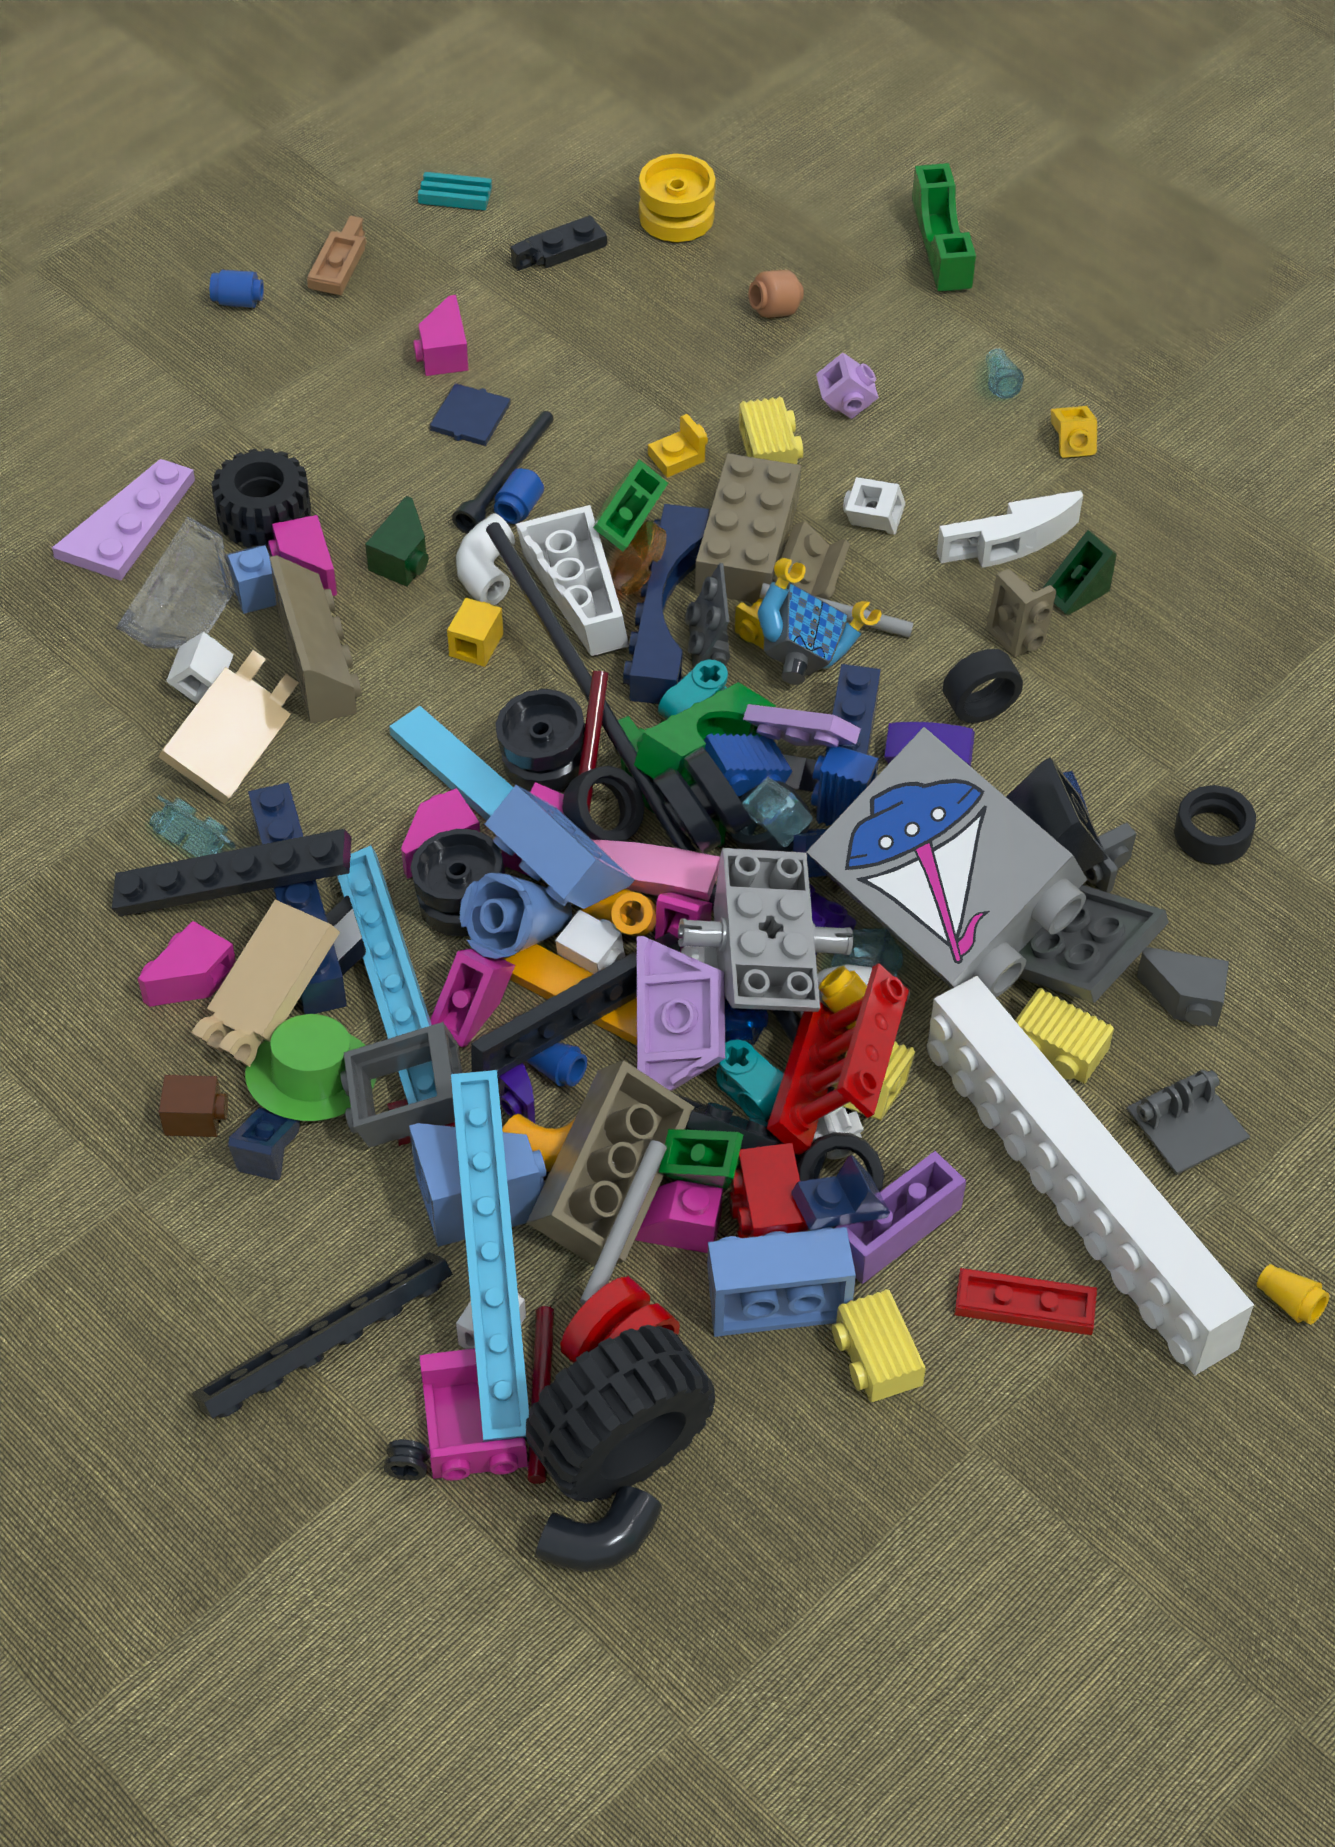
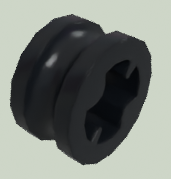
M404 1439L394 1440L387 1445L386 1452L390 1458L384 1462V1471L388 1475L397 1479L411 1481L425 1477L427 1466L423 1462L429 1458L430 1452L428 1447L420 1442Z

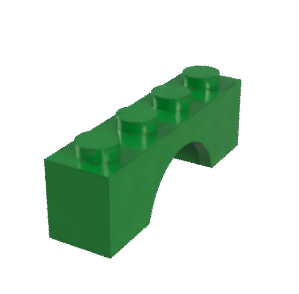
M949 163L915 166L912 202L937 291L971 289L973 287L976 253L970 233H961L959 229L956 211V185Z
M737 682L724 690L717 691L713 696L701 702L694 703L690 708L677 715H671L667 720L658 725L645 729L637 741L638 752L634 766L652 778H655L668 768L677 770L685 781L688 782L691 778L684 767V758L700 747L705 749L706 743L704 739L707 735L712 733L714 736L719 733L721 736L725 733L728 736L732 733L733 736L739 734V736L745 734L746 737L750 734L755 736L758 734L756 733L758 727L743 720L747 705L776 707V705Z

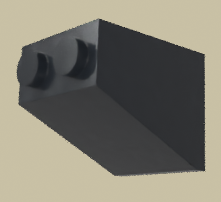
M1051 757L1040 763L1006 796L1007 799L1074 856L1083 872L1108 859L1080 795Z

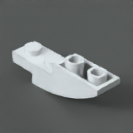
M1079 490L1008 503L1007 515L940 526L937 545L939 560L941 563L977 557L981 567L984 568L1009 562L1036 552L1062 537L1079 522L1083 494Z

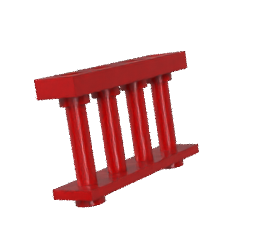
M880 963L872 967L867 988L862 998L836 1013L831 1012L821 1002L818 1012H803L767 1129L784 1144L792 1143L794 1153L797 1155L804 1153L811 1147L819 1119L847 1103L853 1104L867 1118L875 1114L909 992L902 982L889 973ZM857 1021L855 1027L846 1031V1026ZM847 1052V1055H846L845 1058H843L842 1060L836 1062L838 1056H840L841 1054ZM838 1082L837 1089L827 1094L828 1088Z

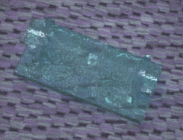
M158 795L157 799L165 807L161 812H155L150 819V825L153 826L156 834L163 836L177 846L180 845L186 834H189L190 836L182 848L195 857L223 852L221 848L224 844L233 849L236 848V845L225 836L228 831L225 826L207 816L204 822L194 816L197 810L178 797L172 803Z

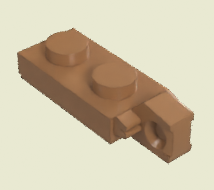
M349 216L342 232H330L307 276L308 289L342 295L365 250L366 237H364L365 231H363L362 225L363 218Z

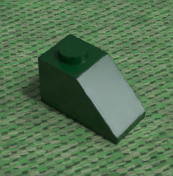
M408 496L404 497L365 544L368 571L406 587L417 575H421L425 571L429 556L426 554L425 535L413 498Z

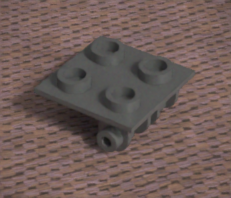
M719 563L712 576H708L704 580L701 593L695 602H691L686 610L685 623L689 625L690 632L688 652L692 654L693 669L704 660H717L726 666L730 659L727 634L729 613L723 563Z
M1200 1070L1183 1080L1175 1082L1171 1086H1167L1150 1096L1144 1097L1142 1100L1126 1108L1176 1175L1250 1138L1249 1134L1215 1093V1087L1220 1085V1081L1213 1070L1208 1072Z

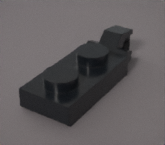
M589 215L531 236L511 246V263L517 271L536 264L549 268L606 247L607 235L593 217Z

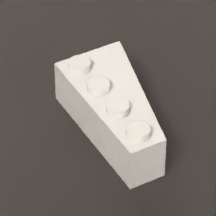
M588 505L517 523L516 527L524 557L589 654L594 656L629 647L623 615L599 533L593 528L595 520L591 506Z

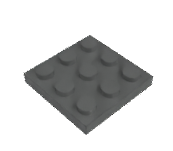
M1082 885L1079 890L1086 895V900L1073 921L1056 934H1050L1042 927L1020 950L1019 953L1026 959V965L1018 978L1095 1003L1169 922L1166 910Z

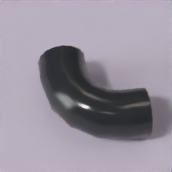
M622 1486L617 1490L609 1511L597 1521L580 1522L553 1512L541 1534L535 1558L560 1568L584 1573L613 1568L636 1554L653 1530L662 1510V1505L655 1497L641 1489Z

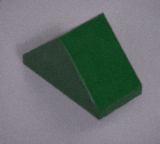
M1087 530L1043 588L1051 585L1056 590L1054 604L1065 614L1070 615L1110 592L1117 553L1092 531Z

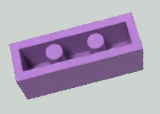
M936 1151L880 1192L890 1211L887 1218L834 1226V1228L847 1227L856 1279L861 1284L873 1277L962 1208L966 1180Z

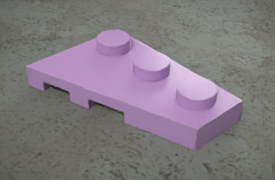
M751 704L747 705L743 720L758 727L756 733L775 740H780L781 738L795 746L825 745L837 748L838 745L856 744L861 728L836 715Z

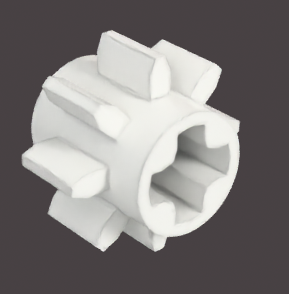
M842 1106L820 1118L813 1142L817 1138L832 1132L852 1133L862 1138L860 1133L864 1129L857 1111L847 1114L846 1109ZM836 1149L827 1152L826 1157L829 1159H840L849 1156L853 1152Z

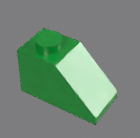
M668 1129L665 1142L667 1149L662 1158L659 1173L674 1180L714 1186L727 1190L734 1179L743 1134L727 1131Z

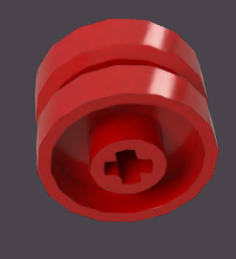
M629 1276L620 1277L604 1285L577 1311L565 1329L560 1342L561 1353L570 1362L575 1363L577 1357L586 1351L590 1352L598 1347V1343L609 1337L612 1339L620 1336L621 1332L628 1329L639 1330L641 1326L645 1325L660 1326L672 1330L678 1335L680 1322L660 1304H650V1295Z

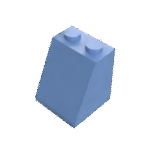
M421 1123L409 1125L414 1171L437 1246L465 1240L456 1129L450 1126ZM503 1132L511 1226L514 1227L527 1222L545 1184L543 1177L546 1176V1168L540 1150L532 1151L527 1135Z

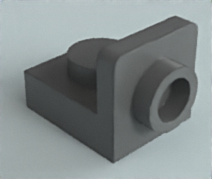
M1127 822L1099 836L1108 859L1083 872L1087 880L1092 884H1096L1101 891L1108 893L1113 891L1118 868L1125 865L1132 856L1137 833Z

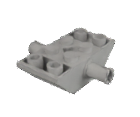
M723 848L721 851L714 902V921L681 918L678 927V937H682L678 940L680 947H716L718 969L724 972L725 997L732 1008L818 1012L820 1009L815 953L850 955L853 937H847L852 935L850 927H815L812 921L806 853Z

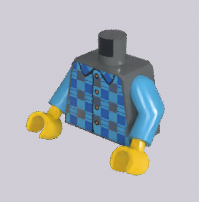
M782 558L774 566V572L778 579L776 583L771 582L757 615L764 635V651L766 655L784 664L782 679L785 682L798 685L805 681L806 675L810 676L820 669H828L842 658L861 636L859 630L863 625H874L879 622L881 610L874 609L868 618L865 619L864 610L869 606L870 602H857L852 609L853 620L851 623H848V614L792 584L803 579L806 571L805 566L802 563L796 562L793 564L790 573H788L792 560Z

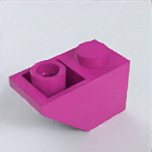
M192 921L182 932L176 933L171 938L167 948L154 961L148 962L142 969L138 982L143 1003L151 1007L211 997L220 988L236 963L233 944Z

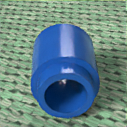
M222 269L220 273L213 272L211 274L210 299L212 302H219L220 306L255 308L257 301L263 300L264 282L262 279H258L256 272Z
M519 468L512 471L495 496V513L509 524H517L525 520L544 493V485L540 477L528 469Z

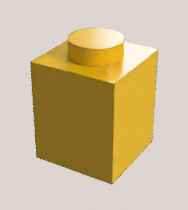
M465 598L447 629L449 656L485 667L503 636L502 608L487 602Z

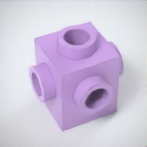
M841 353L816 374L822 399L833 411H840L850 419L854 418L879 398L874 383L876 377L871 368L864 363L860 365L845 353Z

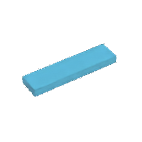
M418 706L389 726L390 736L451 790L457 788L466 803L486 821L514 788L421 706Z

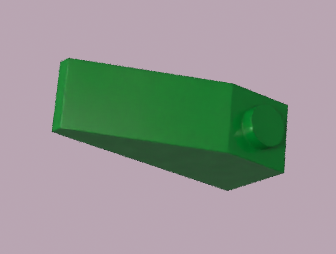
M639 459L616 484L602 505L593 528L623 552L654 507L668 482Z

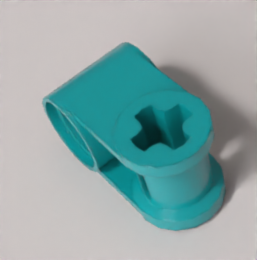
M710 659L698 663L677 685L671 687L664 694L658 706L659 715L667 720L671 715H677L690 708L694 703L701 702L713 696L717 691L726 689L725 684L728 680L726 666L717 660Z
M730 1040L725 1043V1059L718 1063L719 1067L716 1073L717 1085L742 1108L749 1118L768 1121L784 1073L773 1067L748 1042Z

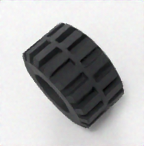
M266 448L264 451L252 449L246 454L240 452L233 455V460L224 461L221 464L222 469H217L214 474L212 492L218 525H220L222 533L229 535V539L234 543L242 542L243 546L251 548L253 545L266 546L267 548L268 541L274 540L272 524L311 516L306 471L303 466H300L296 458H288V454L285 452L274 453L273 449Z

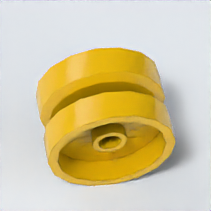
M668 154L650 160L642 168L639 176V219L641 226L650 235L664 241H690L704 235L712 227L715 218L714 195L716 178L713 169L704 160L686 154Z

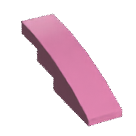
M592 840L635 879L630 887L626 889L655 896L674 892L709 901L718 876L719 856L644 843Z

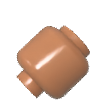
M790 270L763 271L755 277L748 291L749 302L752 308L762 317L766 318L791 316L797 311L804 296L802 284Z

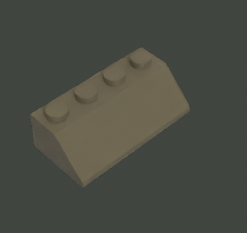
M278 555L269 557L277 611L310 724L357 714L355 697L362 696L357 673L350 674L348 668L353 667L348 644H340V640L344 639V633L340 617H332L331 612L335 611L331 589H323L318 573Z

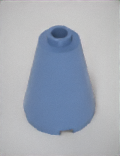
M488 873L478 881H473L467 887L461 900L460 922L461 927L467 928L471 940L467 941L472 949L483 957L502 959L517 954L563 931L572 918L571 904L568 902L566 906L558 903L545 891L547 887L505 873Z

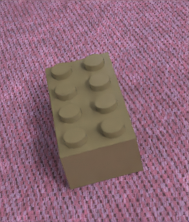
M727 453L696 559L695 593H701L704 580L708 576H712L719 563L724 565L728 599L755 603L760 599L763 583L771 584V582H775L773 580L775 575L774 566L781 559L799 501L801 465Z
M625 1060L598 1070L526 1223L595 1266L650 1141H659L665 1145L668 1129H685L694 1106ZM660 1165L616 1264L625 1262L664 1176L659 1173Z

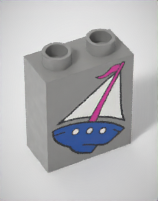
M925 727L917 733L807 851L809 856L833 882L951 989L978 976L995 997L1004 993L1024 970L1026 959L1019 953L1020 950L1042 927L1050 934H1056L1063 930L1078 915L1086 900V895L1079 888L1087 878L1074 856Z

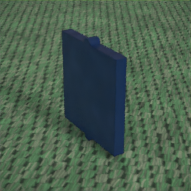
M455 383L432 420L430 431L454 437L456 441L462 439L486 446L509 408L511 400L510 398L488 393L483 388L477 390Z

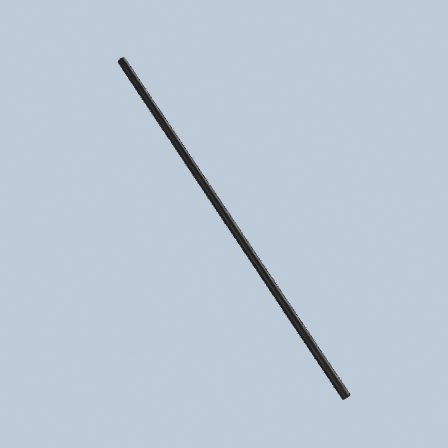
M498 522L489 524L486 528L488 536L586 700L589 701L592 679L590 673ZM605 700L602 727L673 846L697 852L688 836L683 834L665 807L664 803L666 801L656 787L653 778L634 766L637 752ZM716 883L714 884L709 901H707L712 903L713 913L717 886ZM772 1010L793 1045L800 1024L793 1011ZM830 1086L828 1088L827 1094L833 1091L835 1088ZM845 1108L847 1114L853 1112L852 1110Z

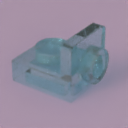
M769 777L742 802L750 818L767 829L777 842L784 847H787L794 840V835L800 834L813 819L792 792Z
M886 928L852 930V935L847 936L853 937L850 955L834 954L831 962L832 967L850 964L871 968L880 963L889 973L896 977L898 970L901 969L903 964V953Z

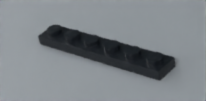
M339 829L115 873L112 910L121 917L349 874L352 837L345 829Z
M670 932L654 940L680 952L679 939ZM637 950L471 1043L472 1072L497 1070V1077L635 999L637 997Z
M431 1252L423 1255L194 1391L192 1395L199 1409L212 1419L217 1416L219 1418L227 1417L237 1412L243 1406V1400L257 1392L266 1393L277 1388L283 1383V1377L295 1369H305L317 1364L324 1358V1352L335 1345H345L357 1340L363 1335V1329L375 1321H386L397 1316L403 1310L402 1305L415 1297L423 1298L437 1292L442 1287L441 1282L453 1275L446 1259Z

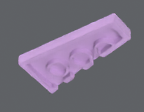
M163 459L158 460L53 546L54 558L121 581L195 481L193 469Z

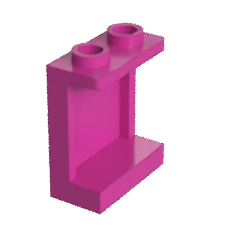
M475 1348L419 1355L433 1479L444 1478L455 1481L464 1479L474 1473L491 1471L494 1474H508L518 1468L528 1467L525 1438L483 1442Z

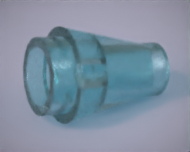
M991 350L985 358L989 390L1000 398H1012L1022 388L1024 381L1023 373L1007 357L1004 350Z

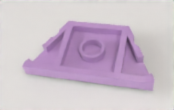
M637 936V1069L668 1090L673 1091L725 1059L724 972L647 937Z

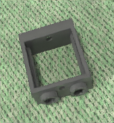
M444 1022L344 1052L346 1070L341 1071V1081L345 1093L350 1098L351 1105L350 1108L346 1109L347 1123L353 1134L358 1133L369 1148L410 1136L409 1125L421 1123L443 1126L455 1122L451 1074L462 1073L458 1043ZM432 1061L437 1096L375 1114L371 1079Z

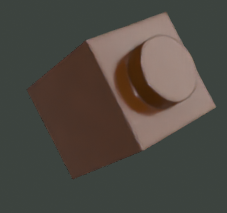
M164 1075L159 1106V1116L164 1136L217 1137L220 1120H226L228 1115V1095L221 1094L218 1077Z

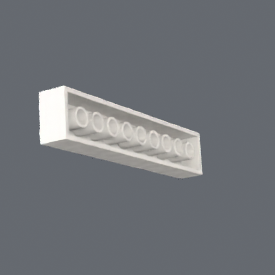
M975 976L934 998L927 1051L930 1058L937 1066L942 1065L952 1077V1082L957 1092L962 1097L970 1099L977 1108L983 1124L987 1128H993L1003 1140L1009 1156L1015 1161L1019 1160L1027 1169L1036 1189L1040 1193H1046L1056 1205L1057 1212L1062 1221L1069 1227L1073 1226L1084 1239V1245L1089 1254L1095 1260L1102 1261L1110 1271L1112 1280L1118 1290L1123 1294H1128L1139 1307L1140 1314L1145 1323L1152 1329L1156 1328L1168 1342V1348L1175 1360L1180 1364L1185 1363L1195 1376L1237 1351L1254 1304L980 978Z

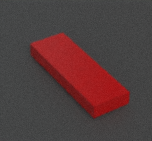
M960 1268L954 1315L1092 1335L1097 1287Z

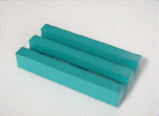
M424 172L423 181H421L420 185L421 190L418 191V203L485 211L492 191V179Z

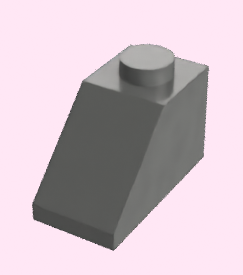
M1146 947L1141 954L1137 979L1173 1019L1187 1021L1198 1026L1209 1025L1217 1027L1224 1004L1229 961Z

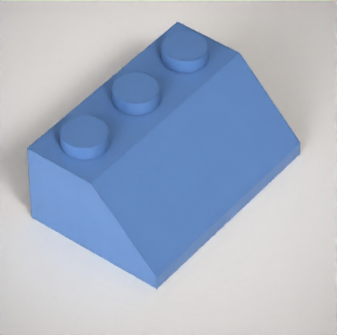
M515 785L485 823L496 834L493 842L510 856L516 853L522 859L519 867L537 881L542 878L549 885L545 891L563 906L571 902L585 909L630 887L635 881L556 806L518 785Z
M826 1227L796 1233L774 1231L759 1237L740 1238L729 1236L718 1241L708 1242L707 1268L714 1337L836 1323L838 1306L842 1303L847 1304L851 1300L853 1301L856 1274L847 1227Z

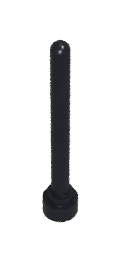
M543 411L537 417L475 499L462 502L452 515V520L461 532L468 534L478 523L486 519L485 515L488 505L495 498L512 471L518 468L552 424L554 418L551 412Z

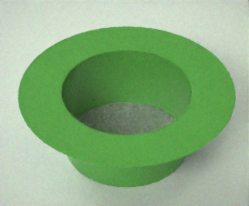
M304 1014L292 1017L275 1029L270 1042L265 1040L259 1045L251 1066H246L245 1079L251 1095L261 1106L285 1118L317 1121L340 1116L346 1113L347 1108L351 1107L350 1098L345 1093L341 1081V1071L346 1070L344 1052L366 1045L349 1034L340 1022L328 1016ZM376 1078L371 1079L372 1089L375 1085Z

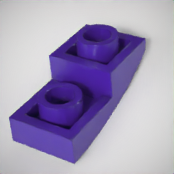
M933 722L889 723L884 755L888 764L925 727L971 767L975 732L972 728Z
M521 1063L497 1077L498 1081H500V1105L510 1118L516 1114H521L535 1123L533 1090L525 1066Z

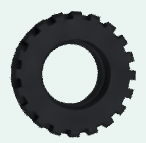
M651 1325L641 1326L639 1330L631 1328L621 1332L620 1336L612 1339L609 1337L598 1343V1347L590 1352L586 1351L576 1358L577 1361L568 1368L562 1369L555 1376L556 1379L551 1385L545 1386L539 1394V1401L533 1403L529 1410V1418L526 1419V1437L528 1444L563 1495L584 1503L593 1502L594 1499L605 1500L610 1498L612 1494L617 1493L619 1487H632L637 1482H643L653 1476V1472L662 1466L668 1465L674 1460V1456L678 1452L685 1450L693 1442L692 1438L703 1430L706 1425V1418L711 1417L715 1403L714 1385L679 1336L672 1330Z

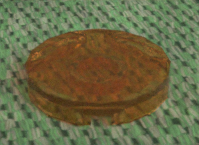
M647 521L642 524L628 547L623 552H620L611 577L615 590L631 595L638 591L651 577L652 571L648 570V567L652 560L658 563L661 559L667 537L666 531L655 522Z

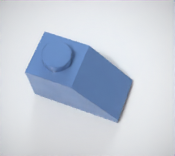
M256 546L222 555L243 614L276 605L270 556L266 546Z

